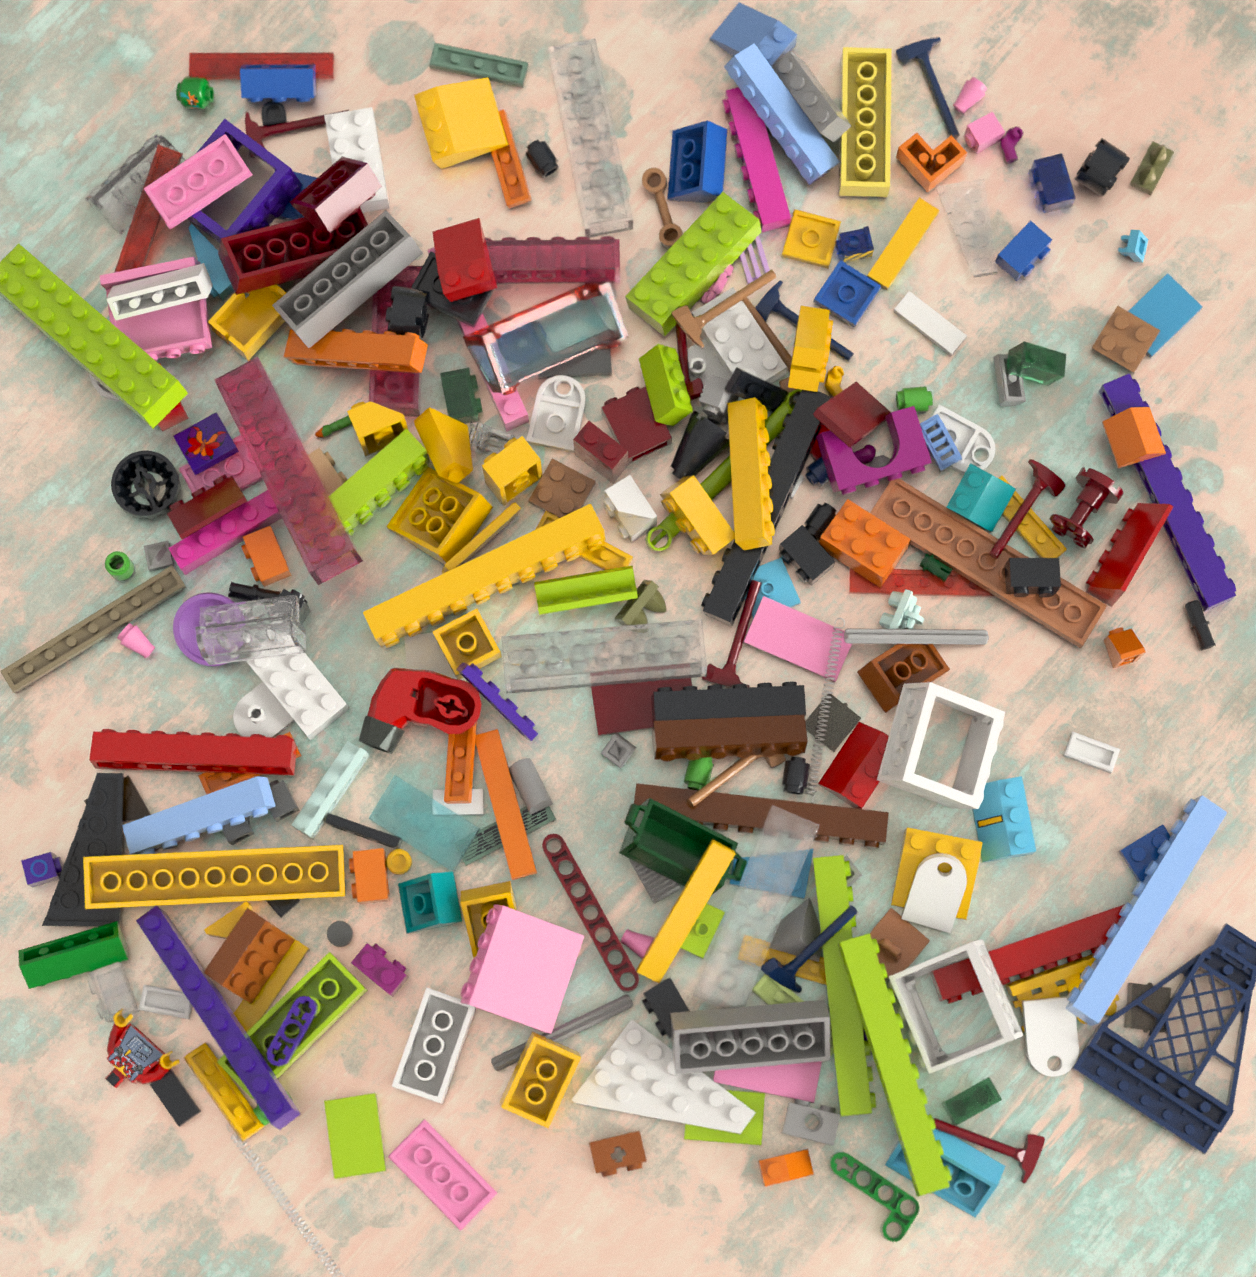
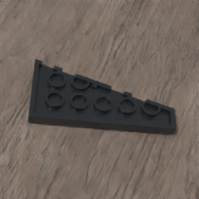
M124 773L96 774L86 807L78 824L77 832L69 849L42 926H102L116 921L121 926V907L85 909L83 857L122 855Z

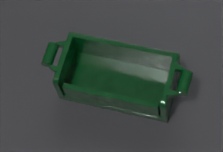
M651 798L641 805H630L624 824L629 827L619 854L685 886L713 839L734 850L736 854L733 858L737 859L731 875L729 874L731 861L712 894L724 886L726 879L741 881L747 861L742 859L736 852L737 842Z

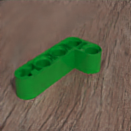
M845 1152L833 1154L829 1160L830 1170L836 1176L889 1210L880 1226L881 1235L891 1242L900 1241L919 1213L920 1205L918 1201ZM844 1157L846 1159L845 1164L850 1168H853L854 1164L858 1166L852 1171L850 1179L846 1177L850 1173L843 1168L839 1171L836 1169V1158L842 1159ZM860 1171H866L870 1176L869 1183L865 1186L859 1185L856 1181V1176ZM884 1185L888 1186L892 1193L891 1197L886 1201L881 1200L878 1196L879 1188ZM905 1200H909L913 1204V1211L909 1215H904L900 1210V1205ZM891 1222L897 1223L900 1229L899 1234L895 1237H889L886 1232V1227Z

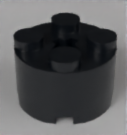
M1101 138L1095 145L1097 147L1096 150L1089 153L1074 179L1094 193L1104 196L1117 180L1115 176L1120 170L1124 169L1130 158L1126 156V153Z
M393 286L391 293L393 305L392 308L388 307L386 312V322H389L387 331L394 332L397 335H405V333L409 332L419 335V339L423 338L429 319L427 306H430L431 302L430 292Z

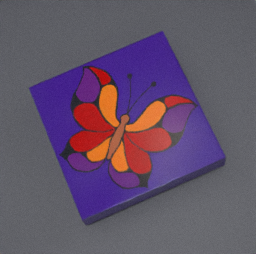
M217 412L173 436L195 476L239 452Z

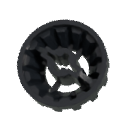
M138 451L126 456L116 466L111 479V489L116 502L126 513L133 515L137 519H155L157 515H165L168 513L169 506L178 501L177 496L179 491H181L179 474L168 458L154 451ZM147 472L156 473L163 478V480L157 482L154 476ZM143 477L146 479L147 482H149L150 495L147 492V490L144 489L145 482ZM134 482L136 491L132 493V484ZM165 485L164 496L158 501L157 495L159 494L160 486ZM140 495L142 498L147 499L150 505L141 504L134 497Z

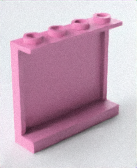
M189 257L100 275V282L106 289L108 296L112 286L201 263L195 257ZM206 298L116 321L108 304L110 322L155 361L163 357L170 359L178 358L181 354L188 352L200 354L205 349L212 348Z
M494 904L486 918L488 924L485 933L481 934L478 941L479 950L477 956L471 961L469 967L471 973L468 982L462 987L461 1003L551 1034L584 936L506 906Z

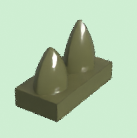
M1152 141L1129 185L1152 195L1174 151L1166 148L1165 145Z
M643 580L637 588L638 598L628 600L614 619L621 625H627L633 629H647L648 620L645 612L642 610L643 607L659 613L667 611L665 601L657 590L659 586L652 580Z

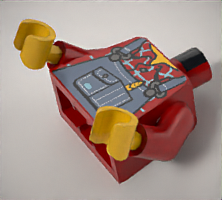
M121 1008L113 1017L114 1024L110 1031L107 1045V1060L115 1068L105 1079L115 1088L125 1078L134 1084H147L160 1080L172 1067L178 1065L180 1060L177 1059L172 1062L170 1054L173 1051L164 1053L135 1025L129 1024L127 1026L133 1019V1015L130 1014L127 1018H124L122 1016L124 1009Z

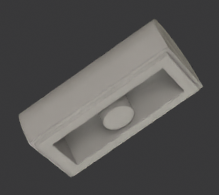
M997 354L993 359L1000 406L1011 407L1026 402L1019 354Z
M522 759L510 766V775L530 815L553 804L531 759Z

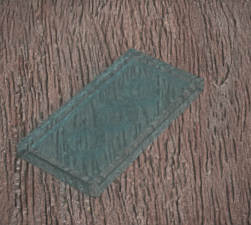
M396 775L368 818L452 872L456 870L481 829Z

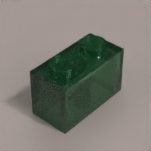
M1025 341L1008 350V374L1048 386L1065 377V353Z
M469 368L440 373L448 416L464 424L479 421L478 413L483 412L480 398H475L474 390L478 389L476 375H470Z
M987 1077L943 1101L941 1104L952 1124L956 1126L1002 1099L990 1077Z

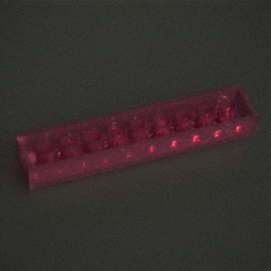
M256 357L215 379L214 381L305 566L315 582L320 585L363 562L268 371L260 359Z

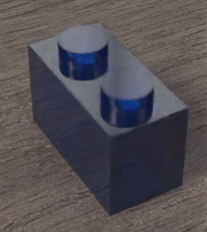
M1063 154L1034 160L1029 170V177L1031 183H1035L1038 191L1036 192L1038 206H1042L1044 213L1071 207L1076 197Z

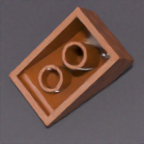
M896 644L871 660L857 673L883 711L887 713L898 705L904 684L933 682L948 672L950 668L933 644Z

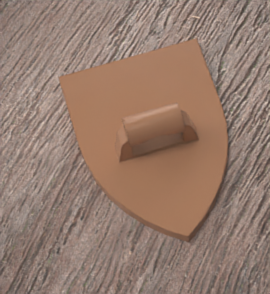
M892 908L889 909L870 933L871 939L876 938L880 953L876 955L879 964L884 963L888 978L891 975L904 971L930 942L926 936L907 920L901 919L902 916Z

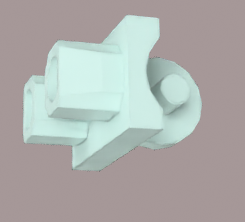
M905 589L904 593L892 591L888 604L897 608L895 615L885 612L882 614L879 621L882 628L913 629L914 624H923L924 618L919 615L921 607L915 605L917 598L912 595V591Z

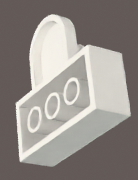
M732 287L693 311L692 316L696 317L704 314L736 293L735 289ZM743 301L738 302L706 323L701 329L703 349L696 344L687 349L690 382L701 378L703 386L707 384L706 380H708V375L710 374L729 380L736 367L770 383H774L786 375L787 366Z
M283 628L245 658L246 662L263 682L237 703L233 720L237 731L243 737L261 734L265 737L275 738L292 723L296 722L306 736L312 740L347 712L349 707L287 630Z

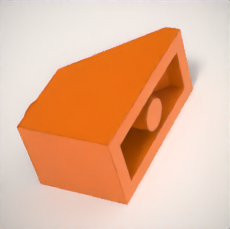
M1123 627L1109 631V635L1104 639L1113 668L1136 662L1146 653L1132 629L1124 631Z
M808 1149L758 1161L764 1187L814 1175Z

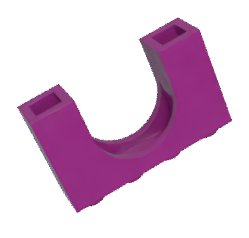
M914 406L891 412L885 416L893 441V453L891 459L884 467L873 468L862 464L855 457L852 447H848L830 430L816 436L833 493L841 491L842 495L855 492L856 486L864 484L865 488L879 485V480L887 478L889 482L902 478V473L910 471L911 475L925 471L924 466L932 462Z

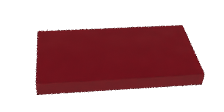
M855 382L818 407L813 415L848 447H852L886 422L885 416L891 412L858 382Z
M690 672L591 686L598 736L612 735L616 732L626 733L652 729L651 696L653 692H657V689L662 687H671L672 691H682L683 687L692 686Z

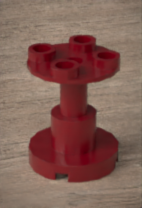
M1082 467L1075 477L1077 483L1083 488L1076 499V502L1079 504L1070 519L1058 514H1052L1049 519L1053 524L1052 531L1062 537L1067 535L1074 539L1073 542L1077 546L1086 549L1087 545L1092 544L1094 541L1092 535L1082 527L1090 513H1097L1104 501L1117 504L1124 493L1120 486L1117 490L1113 487L1115 482L1108 476L1091 468L1085 472V467Z

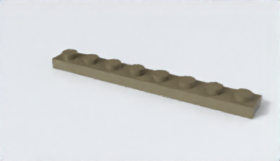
M171 565L0 672L12 692L17 693L187 587L174 566Z

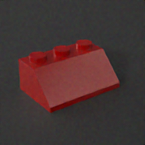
M858 722L818 785L851 807L862 809L880 782L877 780L889 735Z

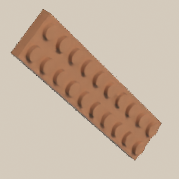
M901 479L890 481L870 512L910 538V544L926 554L935 555L934 558L953 568L958 574L1079 648L1083 647L1107 607L1101 601L1061 577V587L1052 597H1039V594H1029L1027 597H1014V594H1006V562L1009 558L1028 557L1006 545L998 559L992 558L989 553L998 541L996 537Z

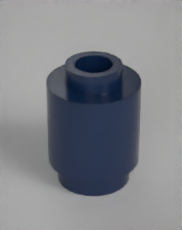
M822 456L806 467L807 473L805 476L811 485L815 486L817 484L819 487H822L829 481Z

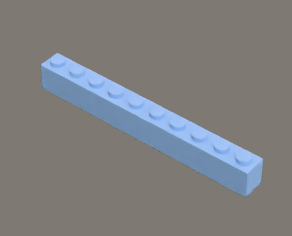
M1203 795L1194 800L1191 798L1183 808L1185 812L1181 820L1178 819L1170 830L1173 833L1170 839L1165 840L1159 847L1157 852L1160 855L1156 862L1153 860L1146 868L1145 873L1147 876L1143 882L1140 881L1133 889L1132 894L1134 897L1130 903L1127 902L1122 907L1119 913L1122 917L1117 924L1114 923L1106 934L1108 940L1104 945L1101 944L1093 955L1095 961L1092 966H1087L1080 976L1082 982L1079 987H1074L1067 997L1069 1003L1065 1009L1090 1026L1099 1024L1227 814L1225 810Z

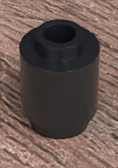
M535 140L527 146L528 151L525 155L537 174H541L545 178L558 170V160L546 141L540 142Z
M825 502L823 505L817 504L805 521V528L819 541L821 535L836 516L837 510Z
M792 756L791 760L785 761L782 778L783 792L803 795L804 789H807L810 764L805 763V758Z

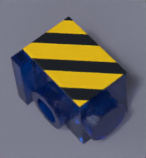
M869 226L839 233L835 246L837 254L842 255L843 262L872 257L874 247ZM858 241V244L852 245L850 242Z

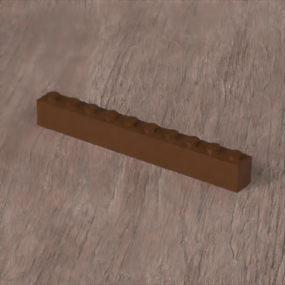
M636 783L634 804L641 805L651 798L702 825H711L713 830L728 831L729 827L737 828L738 833L753 834V830L763 831V835L769 837H778V834L781 833L789 834L788 838L794 840H803L804 836L814 837V841L820 843H829V839L839 840L840 845L854 846V842L864 843V847L879 849V845L886 843L889 812L717 792L711 793L692 808L687 803V799L699 790Z

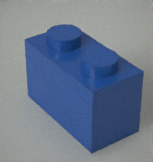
M1030 220L998 254L995 263L1016 281L1021 276L1026 278L1035 268L1033 265L1038 258L1042 261L1050 253L1051 249L1049 246L1052 239Z

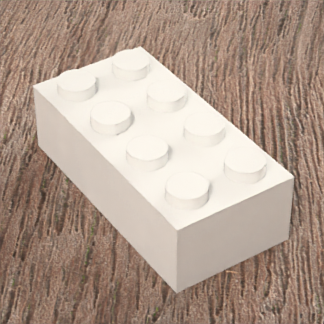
M373 108L324 115L332 165L342 156L366 162L370 165L382 185L372 199L365 201L360 206L362 212L389 209Z
M426 988L392 1087L443 1104L476 1007L461 1003L459 998Z

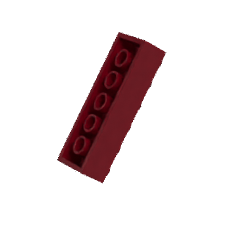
M360 206L355 214L348 216L341 222L338 229L330 233L315 228L303 217L221 238L218 256L235 294L238 295L308 276L363 230L368 223Z

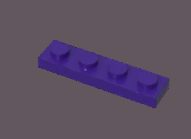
M463 662L456 670L521 735L530 741L538 735L533 729L535 724L526 715L521 717L516 712L518 707L509 698L504 700L498 694L501 690L493 682L489 681L487 683L481 678L483 672L472 663L469 666Z

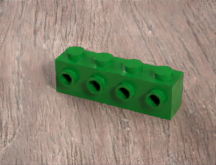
M118 921L18 950L19 968L29 989L128 960L127 943Z

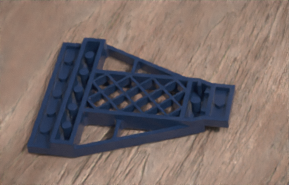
M1224 924L1211 946H1208L1099 1024L1072 1069L1205 1155L1218 1133L1222 1132L1234 1112L1233 1107L1252 992L1256 983V942L1229 924ZM1198 969L1204 972L1202 974L1195 975ZM1180 973L1184 975L1161 1014L1142 1004V1000ZM1208 976L1211 991L1198 993L1195 978ZM1214 980L1226 988L1216 989ZM1191 981L1194 994L1182 996ZM1230 990L1233 1005L1220 1007L1217 992ZM1212 993L1215 1009L1203 1011L1199 996ZM1195 997L1198 1012L1185 1015L1182 999ZM1178 1004L1180 1016L1168 1018L1175 1005ZM1134 1006H1137L1155 1019L1154 1026L1139 1048L1108 1028L1110 1023ZM1232 1008L1225 1020H1223L1221 1010ZM1216 1011L1220 1027L1207 1029L1204 1014ZM1241 1012L1234 1061L1231 1062L1219 1054L1216 1049L1238 1013ZM1199 1015L1202 1030L1189 1033L1186 1017ZM1181 1019L1185 1034L1171 1036L1168 1021ZM1164 1025L1167 1037L1154 1040ZM1218 1030L1210 1043L1208 1032ZM1203 1033L1206 1048L1194 1051L1190 1035ZM1186 1037L1189 1052L1176 1054L1172 1039ZM1168 1040L1171 1056L1158 1058L1155 1043ZM1150 1046L1153 1057L1146 1053ZM1204 1052L1197 1064L1195 1053ZM1190 1055L1193 1070L1180 1072L1177 1057ZM1212 1056L1232 1068L1226 1105L1195 1085ZM1172 1058L1175 1071L1160 1061ZM1190 1073H1191V1075H1190V1077L1188 1078V1080H1187L1186 1078H1184L1183 1076H1181V1075H1185V1074H1190Z

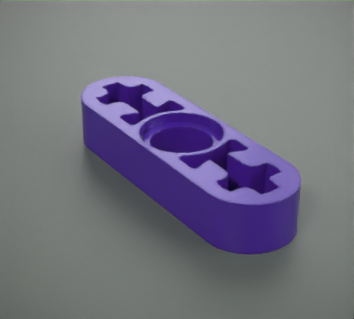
M302 996L293 1003L267 1050V1058L271 1064L284 1066L291 1060L317 1013V1004L312 998ZM309 1001V1007L312 1010L310 1013L305 1012L301 1019L306 1020L303 1026L301 1022L291 1019L293 1014L298 1017L301 1013V1009L298 1008L299 1004H305ZM289 1024H296L299 1027V1035L294 1039H289L285 1035V1029ZM282 1037L284 1041L293 1043V1046L290 1049L286 1045L283 1053L286 1055L285 1059H279L276 1062L274 1060L276 1056L273 1054V1051L281 1049L283 1043L278 1041Z

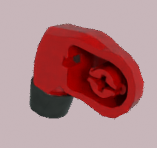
M392 668L380 681L372 696L368 715L364 718L359 741L377 750L393 754L405 732L403 728L410 722L418 726L435 727L447 734L464 733L473 727L480 718L482 704L479 692L469 682L453 679L434 671Z

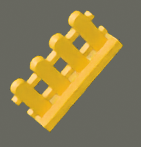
M1094 954L1005 984L1008 994L1016 996L1017 1000L1012 1001L1014 1008L1019 1007L1023 1017L1022 1000L1060 997L1059 993L1068 991L1069 994L1074 987L1078 988L1082 982L1079 974L1087 966H1092L1095 961ZM1064 979V984L1056 986V981ZM1040 987L1041 992L1032 994L1031 990ZM1116 994L1105 1015L1110 1016L1116 1012V1001L1120 1000L1118 994ZM1076 1016V1018H1077V1020H1078L1079 1022H1081V1023H1083V1024H1087L1086 1022H1084L1083 1020H1081L1080 1018H1078V1017ZM1023 1025V1026H1021V1029H1022V1032L1024 1033V1025Z

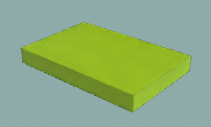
M726 1090L756 1113L741 1134L685 1124V1140L762 1145L765 1093Z
M376 1093L324 1101L334 1179L386 1171Z

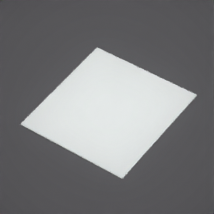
M433 633L417 634L413 637L404 636L407 669L434 671L456 679Z

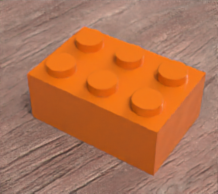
M847 499L821 535L819 544L830 556L881 588L907 551L910 538Z

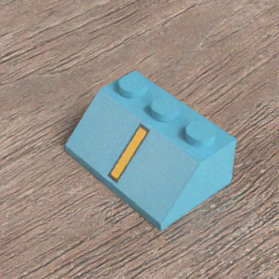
M1022 776L986 783L983 791L984 798L979 809H972L978 841L983 842L981 849L982 863L1035 853V841Z

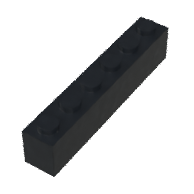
M793 681L784 682L782 686H772V683H759L757 687L747 688V684L732 685V688L722 689V685H710L704 690H697V686H686L682 688V691H672L671 687L658 688L657 692H653L651 696L653 722L782 715L806 716L804 685H797V682Z

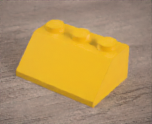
M371 401L367 403L358 402L347 411L365 457L382 450L406 428L408 429L402 413Z

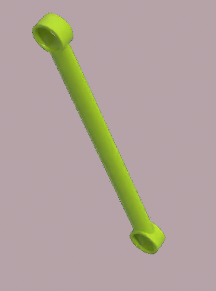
M793 390L788 393L784 402L765 420V428L769 434V442L766 443V446L785 429L782 427L783 421L787 413L791 414L795 407L792 403L789 404L790 398L797 391L801 392L802 390ZM730 455L700 484L711 500L732 481ZM672 512L657 527H653L646 534V544L651 550L658 552L667 549L672 539L681 531L675 523L678 519ZM662 530L661 533L650 541L651 534L654 531ZM667 535L665 546L660 548L654 547L660 539Z

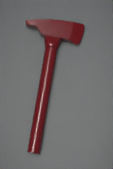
M349 110L339 111V112H335V113L346 112V111H349ZM245 112L246 135L262 147H264L262 140L269 136L326 124L324 115L272 126H258L256 122L250 119L249 112ZM249 151L251 158L257 157Z
M676 323L678 359L684 375L687 392L690 396V401L701 396L700 394L703 393L702 389H704L701 378L690 382L686 333Z
M1033 459L1028 461L1029 465L1033 468V476L1035 477L1033 487L990 551L989 555L994 559H998L1040 493L1046 488L1052 496L1056 497L1066 486L1064 481L1053 471Z
M751 580L726 664L722 669L715 667L711 663L708 664L702 676L703 680L727 687H732L735 684H744L736 674V664L760 589V582Z
M937 1118L933 1119L936 1130L1014 1158L1019 1162V1167L1023 1172L1021 1182L1024 1184L1035 1169L1045 1142V1138L1042 1136L1027 1134L1024 1148H1015Z

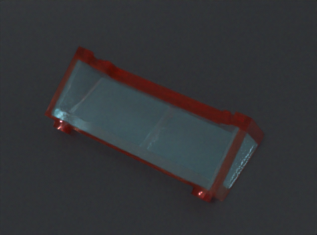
M609 282L585 283L463 336L469 352L490 389L494 393H502L503 396L516 392V387L520 385L521 381L598 347L607 346L608 349L621 345V340L628 338Z

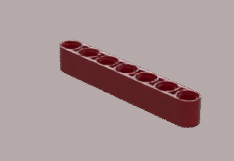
M547 835L542 843L544 854L613 980L621 991L627 993L634 991L639 984L638 974L568 846L560 835ZM552 840H557L561 843V848L558 852L551 853L547 850V844ZM564 862H569L573 865V871L568 875H563L559 872V866ZM581 884L585 887L586 892L582 897H575L571 894V889L574 885ZM591 906L597 909L598 915L595 919L588 920L584 917L583 912L587 907ZM599 929L608 930L610 932L609 940L606 942L598 941L595 937L596 932ZM613 951L620 952L623 957L622 961L617 965H613L608 961V955ZM626 973L633 975L635 978L634 985L631 987L622 986L620 983L622 975Z

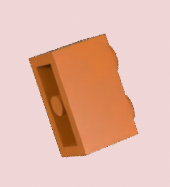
M271 526L243 536L245 544L241 547L246 559H252L254 567L250 569L256 582L261 581L265 587L292 576Z
M384 848L353 851V858H349L350 873H355L356 883L351 884L353 899L357 898L359 904L390 901L386 852Z

